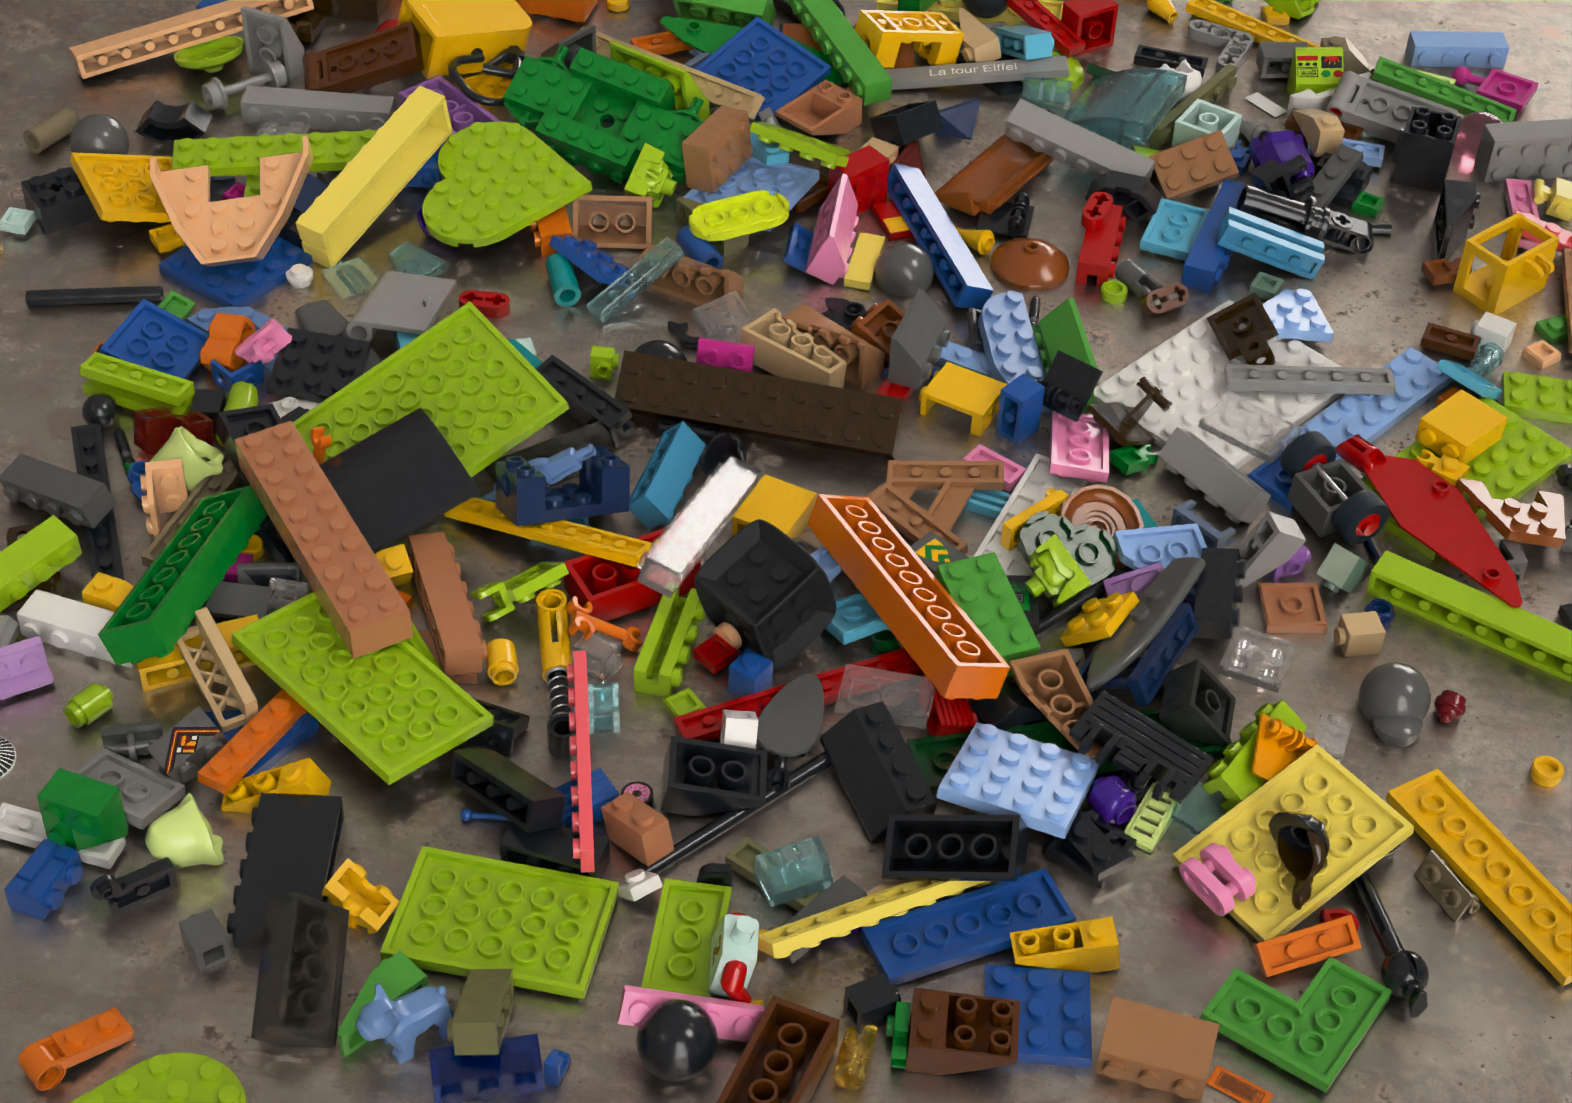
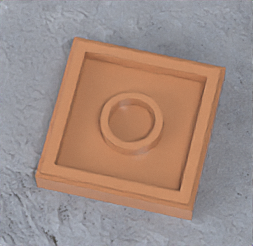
M1317 583L1257 584L1256 592L1265 633L1326 634L1328 625Z

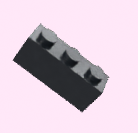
M1202 548L1201 558L1205 560L1206 566L1198 577L1194 615L1199 629L1195 634V638L1233 639L1234 627H1239L1240 609L1236 608L1237 603H1242L1243 585H1239L1240 579H1245L1246 562L1240 561L1239 549Z
M510 822L500 842V855L502 861L602 879L610 861V839L593 833L595 872L581 873L580 859H573V838H580L579 832H573V829L561 825L560 827L528 833L513 822Z

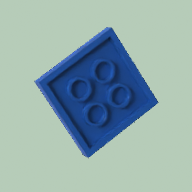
M143 298L103 344L99 353L187 380L201 363L200 351L209 338V334Z
M985 964L984 996L1020 1001L1017 1062L1080 1067L1091 1066L1090 972Z

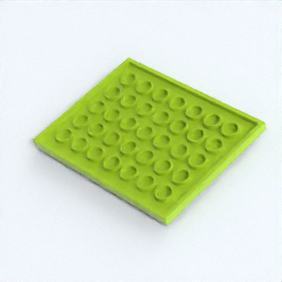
M469 301L292 423L312 455L314 446L311 441L312 428L324 427V436L330 435L332 437L331 446L325 450V462L421 407L443 435L472 478L567 411L569 406L567 401Z

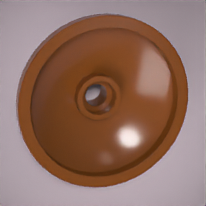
M1024 237L1009 240L998 246L992 253L990 267L995 277L1010 287L1025 291H1042L1054 288L1066 279L1069 272V261L1067 256L1054 244L1042 239Z

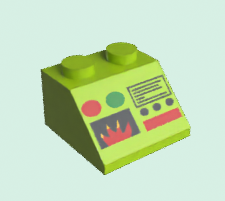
M1295 47L1286 88L1289 97L1292 94L1309 89L1315 94L1335 89L1344 73L1343 48Z

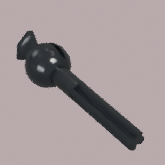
M1364 872L1352 881L1351 884L1385 956L1380 967L1381 983L1392 990V995L1398 998H1405L1409 1002L1411 1018L1419 1017L1428 1007L1427 993L1424 991L1429 980L1428 966L1420 955L1413 951L1404 950L1369 874Z

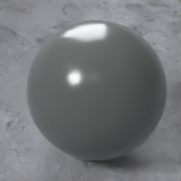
M91 114L75 124L70 134L69 144L71 152L127 155L129 138L125 128L115 118L105 114Z
M904 242L886 248L878 257L874 269V277L878 287L888 294L899 297L915 296L918 289L924 292L927 291L932 284L934 268L929 255L921 247Z
M1389 662L1375 667L1365 676L1359 689V705L1362 713L1370 722H1372V716L1394 715L1410 716L1423 720L1430 708L1431 693L1426 679L1418 670L1404 663Z

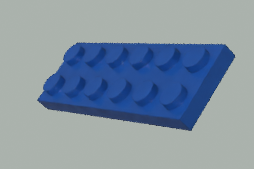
M1044 868L1019 876L1016 881H1003L909 911L901 916H893L881 920L874 926H862L860 936L880 973L885 975L890 985H898L1011 948L1010 932L1076 922L1077 918L1050 874Z

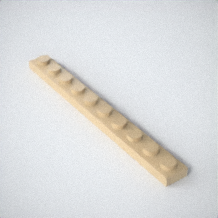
M596 31L597 54L611 59L609 42L615 41L687 70L709 103L718 107L723 105L748 111V118L754 120L765 99L759 93Z

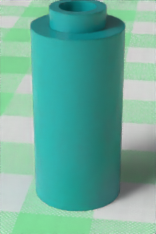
M560 253L552 254L547 258L545 267L555 302L563 307L572 306L581 297L573 264Z

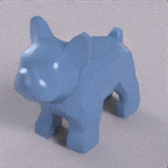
M378 983L375 984L374 1000L362 1007L361 1013L355 1022V1027L365 1040L374 1041L382 1039L385 1044L390 1043L395 1046L392 1050V1056L398 1064H402L414 1057L416 1038L432 1025L440 1027L438 1035L442 1040L446 1039L448 1019H453L454 1016L453 1010L446 999V987L443 985L438 988L426 986L392 1001Z

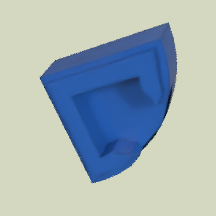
M553 1049L548 1054L543 1063L544 1083L555 1088L559 1086L571 1062L569 1053Z

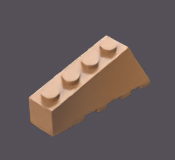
M652 244L634 261L635 275L637 273L642 275L648 281L647 287L728 316L743 299L744 277L732 270L719 269L674 253L669 259L664 261L672 252ZM659 265V267L656 270H654L651 274L648 273L655 266Z
M804 303L782 317L785 321L790 319L796 323V329L802 334L809 333L813 336L816 345L826 346L847 362L845 379L860 389L882 375L885 352Z

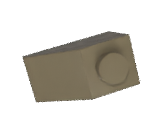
M1333 36L1331 38H1321L1320 47L1343 48L1344 72L1351 71L1358 75L1370 72L1365 57L1346 37Z

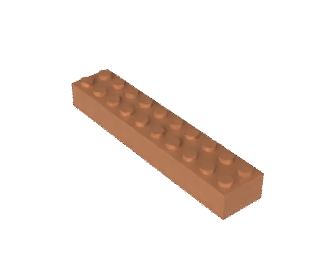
M292 421L234 439L238 462L242 472L353 659L412 638L409 608Z

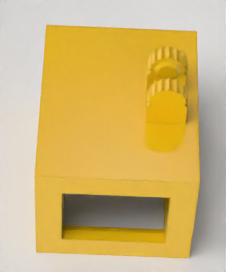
M1518 212L1466 240L1453 291L1484 312L1487 311L1498 315L1545 289L1548 275L1555 270L1553 259L1560 238ZM1523 229L1543 241V243L1515 257ZM1508 230L1500 257L1480 245ZM1474 256L1487 263L1484 267L1470 274Z

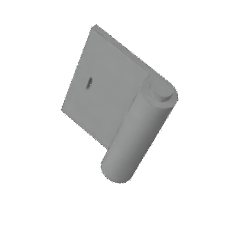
M396 271L382 273L347 325L346 332L350 339L370 342L378 329L418 335L423 334L430 329L456 287V280Z

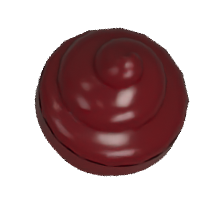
M1443 690L1434 702L1437 715L1443 724L1459 719L1465 714L1467 709L1465 697L1451 690Z

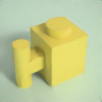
M1557 177L1550 188L1544 186L1545 182L1543 179H1536L1534 181V203L1542 204L1546 201L1545 214L1570 222L1572 218V182Z

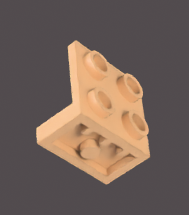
M182 458L146 462V475L140 476L142 493H147V495L141 496L143 512L150 515V517L146 518L148 536L154 535V539L161 532L160 513L176 512L188 497Z

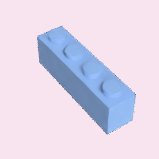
M1410 31L1405 51L1412 67L1465 66L1504 68L1509 45L1503 32Z

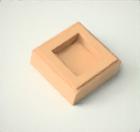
M1542 339L1523 348L1521 356L1540 370H1543L1559 362L1562 353Z

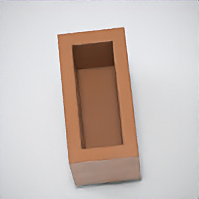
M628 791L601 807L608 838L647 867L674 851L668 819Z

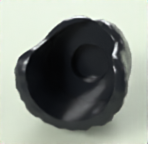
M721 432L710 440L699 460L700 468L707 478L716 482H729L741 477L746 468L747 448L743 439L733 432ZM719 465L735 468H733L732 470H723L720 468Z

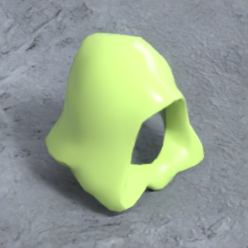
M181 426L174 429L169 440L150 460V462L182 458L187 491L191 492L205 477L222 473L224 455L219 449L196 439L193 434Z
M188 793L176 808L154 820L147 830L145 843L153 859L157 861L167 857L175 869L199 864L213 866L223 864L224 856L221 850L223 839L221 836L213 834L211 824L198 809L191 793Z

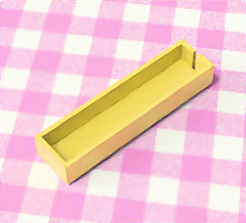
M419 85L407 97L399 109L393 112L389 120L377 130L371 140L363 145L352 161L346 164L343 171L330 182L324 192L316 197L305 213L299 216L296 226L300 239H302V247L304 252L312 256L313 262L332 270L453 133L444 95Z

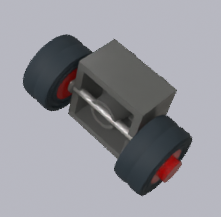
M1310 431L1298 436L1286 447L1280 460L1283 470L1292 479L1287 497L1288 501L1320 537L1338 531L1345 541L1350 544H1360L1374 537L1381 531L1389 519L1390 511L1388 506L1375 492L1371 491L1342 458L1335 460L1336 450L1322 433Z

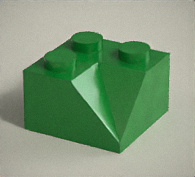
M59 768L37 796L47 839L58 843L60 846L65 845L80 851L126 837L129 833L119 787Z

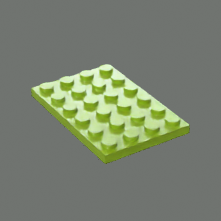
M422 846L380 950L381 961L401 951L418 968L468 977L472 969H512L514 986L585 999L618 897L619 882Z

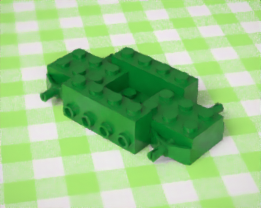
M560 44L553 57L532 58L527 55L525 56L503 96L507 114L516 123H519L528 130H535L536 136L569 164L574 166L579 164L594 174L599 175L601 173L609 176L611 180L619 184L627 183L644 144L647 143L665 152L662 160L667 164L669 171L673 175L671 180L676 181L677 185H687L682 142L703 123L697 114L704 103L701 98L694 97L687 110H672L675 104V97L671 82L580 47L571 63L570 71L563 63L565 56L569 52V48L565 45ZM606 119L615 121L611 127L605 128L601 126L602 122Z

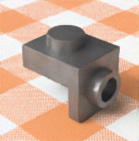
M1503 538L1498 549L1515 573L1517 583H1520L1523 580L1528 560L1525 557L1524 551L1518 547L1515 541Z

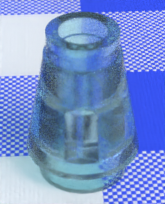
M1495 343L1481 345L1468 369L1483 378L1502 364L1503 350Z

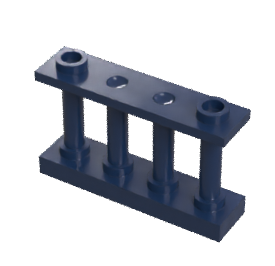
M1180 603L1154 641L1146 649L1147 651L1143 657H1138L1126 668L1134 669L1129 677L1115 676L1095 691H1089L1091 697L1093 698L1099 689H1129L1137 705L1148 706L1165 681L1167 672L1173 669L1199 629L1190 603ZM1103 639L1098 642L1079 670L1085 685L1090 662Z

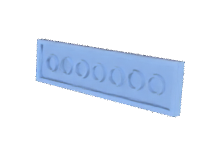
M1409 347L1382 367L1392 369L1396 385L1394 395L1345 394L1278 443L1276 453L1282 449L1285 450L1294 439L1310 431L1322 433L1334 446L1335 450L1339 444L1356 434L1372 443L1453 382V378L1436 369L1439 363ZM1336 453L1335 460L1341 459V457Z

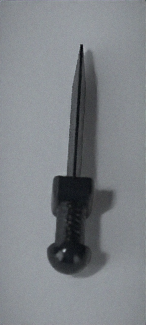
M264 519L260 524V529L254 535L262 539L264 547L276 563H294L272 534L271 525H268Z

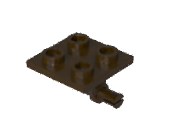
M1145 376L1139 380L1140 382H1137V386L1147 395L1130 413L1119 402L1090 404L1087 408L1094 415L1093 419L1095 422L1106 427L1113 434V439L1122 446L1153 443L1155 438L1138 421L1153 402L1164 412L1173 404L1162 394L1163 390L1159 386H1154Z

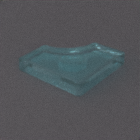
M409 241L389 253L390 261L397 267L396 272L436 277L447 269V262Z

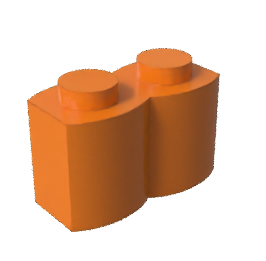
M217 313L209 324V338L200 351L201 364L209 371H212L211 361L215 360L232 373L245 364L246 360L235 354V349L245 339L255 333V324L247 316Z

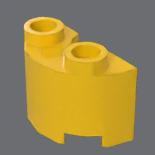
M347 858L324 886L322 896L328 897L331 905L327 909L342 924L352 930L358 925L367 928L368 934L375 933L385 923L400 901L393 896L387 887L383 885L375 887L370 884L366 879V870L361 865L353 863Z

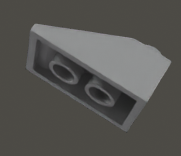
M242 6L241 15L249 71L262 74L261 64L263 61H280L286 71L288 82L292 83L303 72L302 59L305 53L303 45L287 18Z

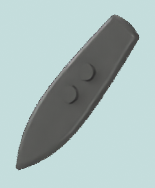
M327 300L310 302L296 309L295 315L303 330L349 338L346 332L349 322ZM372 347L363 374L382 362Z
M1197 557L1173 559L1138 596L1139 603L1131 610L1110 638L1103 639L1098 646L1087 673L1086 687L1088 691L1093 692L1109 682L1149 647L1197 581L1206 566L1204 559Z

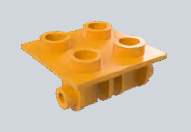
M1261 713L1251 773L1268 782L1317 745L1318 741L1314 738L1305 737L1302 731L1292 726L1284 725V722L1280 719H1273Z

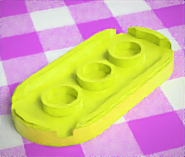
M757 190L697 206L692 211V215H689V230L694 236L702 240L723 241L774 228L783 224L788 219L789 202L779 193H776L775 196L769 194V191Z

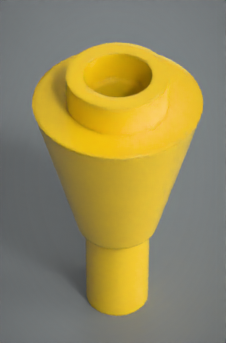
M955 227L965 244L979 254L985 255L992 250L995 239L991 230H963Z

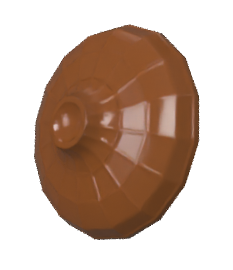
M1094 484L1081 487L1067 498L1060 512V517H1066L1074 526L1088 524L1087 526L1106 530L1111 537L1115 531L1144 528L1137 506L1128 495L1112 486ZM1117 554L1115 566L1123 565Z

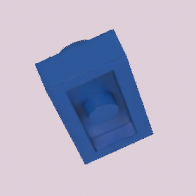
M794 223L789 231L783 261L791 267L806 273L805 269L814 233Z

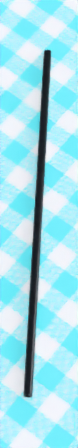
M1124 565L1109 574L1105 579L1133 571V569ZM1103 580L1086 588L1039 618V631H1033L1036 638L1080 611L1082 605L1092 598L1099 599L1104 596L1106 591ZM918 693L889 711L896 725L922 710ZM822 752L790 772L791 783L789 790H784V784L781 782H774L771 789L766 787V802L764 806L727 811L674 844L673 852L649 867L644 864L640 865V869L660 874L831 767L832 764L826 752Z

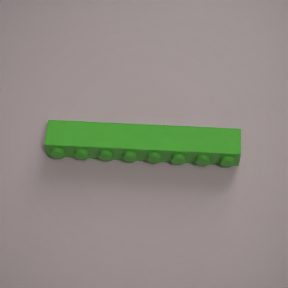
M784 0L788 2L793 13L802 21L803 27L807 28L811 33L813 40L822 48L823 54L827 55L831 60L833 67L842 75L843 81L852 87L853 94L862 99L864 106L891 99L892 78L833 0Z

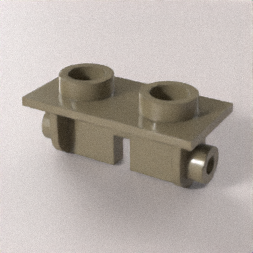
M1430 850L1414 875L1454 922H1458L1465 911L1472 914L1480 908L1479 898L1476 895H1472L1464 884L1459 881L1457 876L1447 866L1445 859H1440L1433 850Z

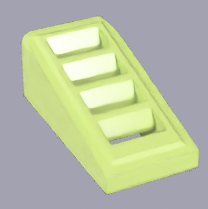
M1157 782L1151 785L1124 831L1125 834L1137 840L1136 847L1149 853L1153 852L1179 812L1181 805L1168 797L1172 791L1170 788H1168L1159 801L1153 799L1151 796L1155 786L1159 784ZM1138 828V829H1140V830H1143V831H1145V832L1151 834L1152 837H1149V836H1147V835H1144V834H1142V833L1136 831V829Z

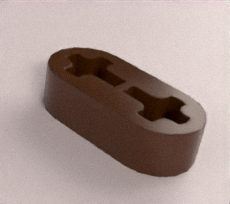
M1176 282L1153 290L1142 296L1140 300L1141 310L1147 316L1153 317L1176 309L1187 303L1189 299L1188 289L1182 283ZM1177 293L1179 298L1170 300L1168 295ZM1160 300L1161 304L1151 306V301Z

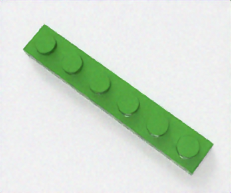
M1381 56L1376 63L1371 78L1404 92L1458 110L1460 114L1486 124L1513 122L1517 110Z

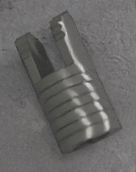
M1131 259L1124 260L1115 271V278L1124 283L1140 299L1148 293L1145 287L1151 291L1163 287Z

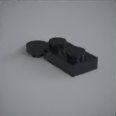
M166 857L118 878L112 875L100 876L92 882L90 892L97 900H107L108 907L114 916L178 888L174 866L170 859Z

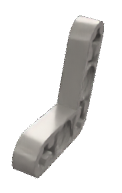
M1200 19L1189 22L1187 35L1190 39L1223 48V51L1217 58L1216 72L1218 73L1229 63L1237 67V73L1252 51L1254 37L1249 33Z

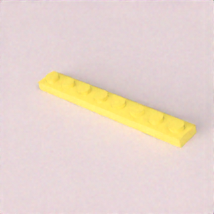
M911 880L758 934V950L770 955L772 958H785L790 956L792 951L799 948L816 947L824 939L846 936L851 933L852 929L861 926L877 925L880 919L888 916L904 915L908 913V909L913 907L929 906L936 903L938 898L960 895L966 888L988 885L991 881Z

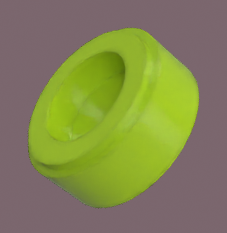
M1109 280L1102 284L1100 297L1107 303L1120 304L1126 300L1128 288L1120 281Z

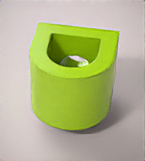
M593 345L590 354V378L612 381L613 371L619 370L620 353H616L615 347Z

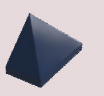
M975 98L939 110L944 129L935 133L971 140L978 122L980 100Z

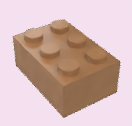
M721 105L682 142L687 187L713 194L752 156L753 146L750 139L751 125L748 119V111Z

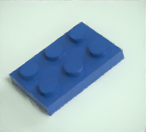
M553 235L549 245L597 282L630 289L635 288V283L630 287L626 285V282L633 277L630 274L631 269L614 262V257L607 252L598 250L595 242L586 238L580 241L570 235H565V237Z

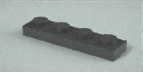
M1340 144L1312 182L1315 190L1303 195L1297 201L1304 202L1309 195H1312L1316 198V206L1327 207L1362 162L1363 153Z

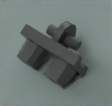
M155 718L143 719L142 722L127 724L122 722L110 723L109 726L101 727L100 730L104 750L108 749L125 758L130 757L132 761L138 760V756L151 754L147 747L163 735L161 719L156 720Z

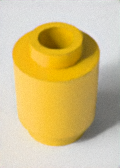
M502 638L489 642L487 644V659H485L489 678L492 679L493 683L501 686L513 683L519 672L514 643Z

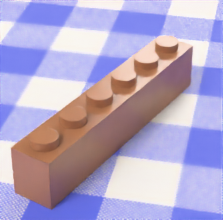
M444 532L408 535V557L413 569V578L443 673L447 676L482 672V661L487 659V645L485 640H480V624L478 620L473 619V603L471 600L467 601V586L465 581L460 580L461 569L459 562H454L453 544L447 542Z

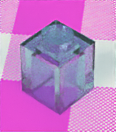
M619 683L588 684L589 734L620 733Z

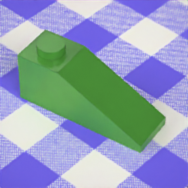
M401 951L390 958L382 960L371 971L337 1032L340 1054L344 1058L368 1042L357 1031L355 1022L361 1013L362 1007L374 1000L375 984L379 983L392 1001L428 986L427 975Z

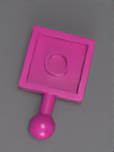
M1465 66L1456 67L1452 72V79H1456L1455 84L1465 85L1469 83L1479 86L1476 94L1517 109L1516 112L1520 114L1537 91L1539 84L1538 82L1495 68L1491 70L1486 78L1471 74L1470 70Z

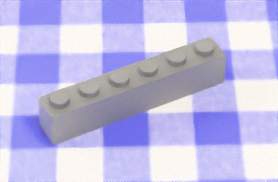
M248 85L240 101L242 121L246 124L351 132L367 130L377 121L385 124L393 112L396 111L395 97Z
M1021 98L1006 120L1005 135L1009 136L1010 139L1017 142L1020 141L1037 152H1043L1058 162L1071 165L1079 172L1088 173L1096 178L1110 170L1143 176L1148 179L1153 174L1154 160Z

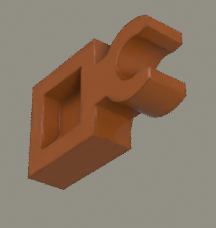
M1461 257L1456 258L1454 262H1449L1447 258L1425 261L1422 263L1421 271L1433 286L1455 282Z

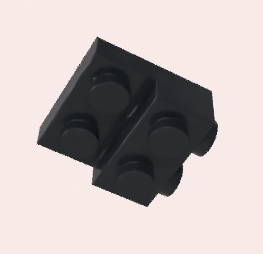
M1324 153L1316 164L1315 173L1311 178L1312 181L1333 154ZM1362 161L1330 203L1351 209L1359 193L1368 186L1372 167L1367 166Z

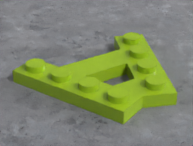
M759 121V123L752 122L750 132L758 135V140L768 144H772V142L779 143L778 148L793 153V150L800 151V157L814 161V158L820 159V165L834 170L836 166L846 167L849 157L846 155L853 152L763 121Z

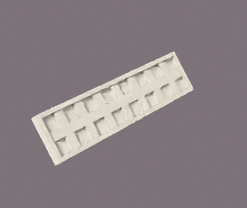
M1036 453L974 557L995 552L1006 575L1031 576L1033 572L1022 556L1019 545L1009 551L1000 545L1003 523L1044 499L1047 489L1053 488L1056 491L1062 489L1070 496L1079 488L1085 487L1087 481L1074 477L1061 478L1055 474H1050L1049 457Z

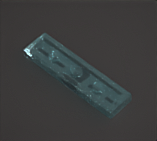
M666 237L590 301L586 307L597 319L605 324L684 257L683 250Z

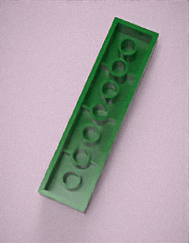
M251 485L201 498L104 625L98 636L116 665L129 662L136 664L154 656L162 658L174 650V645L187 632V627L195 618V611L200 610L203 604L211 598L213 590L218 583L223 581L228 569L236 563V558L248 546V541L260 529V524L267 516Z

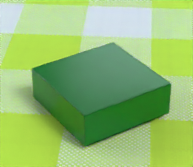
M1361 191L1353 202L1351 211L1375 219L1384 206L1385 198Z

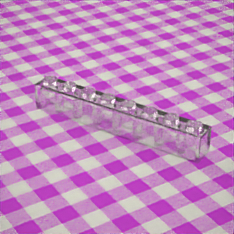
M730 456L724 464L719 463L713 476L709 475L703 487L697 489L693 499L687 501L682 513L678 512L672 524H668L661 537H657L654 540L649 552L645 551L637 566L641 569L637 581L670 598L732 521L733 514L754 489L762 471L733 456Z

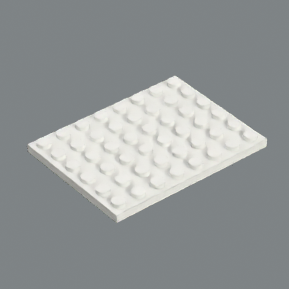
M1228 300L1097 386L1094 390L1093 404L1119 402L1130 413L1147 395L1137 386V382H1140L1139 380L1145 376L1154 386H1159L1163 390L1162 394L1173 403L1164 412L1153 402L1138 421L1155 438L1153 443L1163 448L1174 430L1179 427L1191 431L1239 469L1343 394L1227 391L1224 376L1225 364L1247 365L1242 355L1229 361L1206 318L1235 303ZM1244 323L1240 324L1239 330L1244 329L1247 325H1244ZM1273 337L1267 341L1275 356L1274 365L1341 367L1296 339ZM1261 357L1256 363L1261 364L1266 358Z

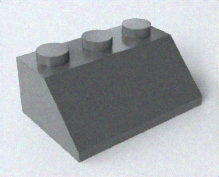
M918 289L891 338L888 382L920 390L924 380L930 379L933 363L937 364L939 362L942 347L946 348L950 339V331H947L948 319L923 290Z

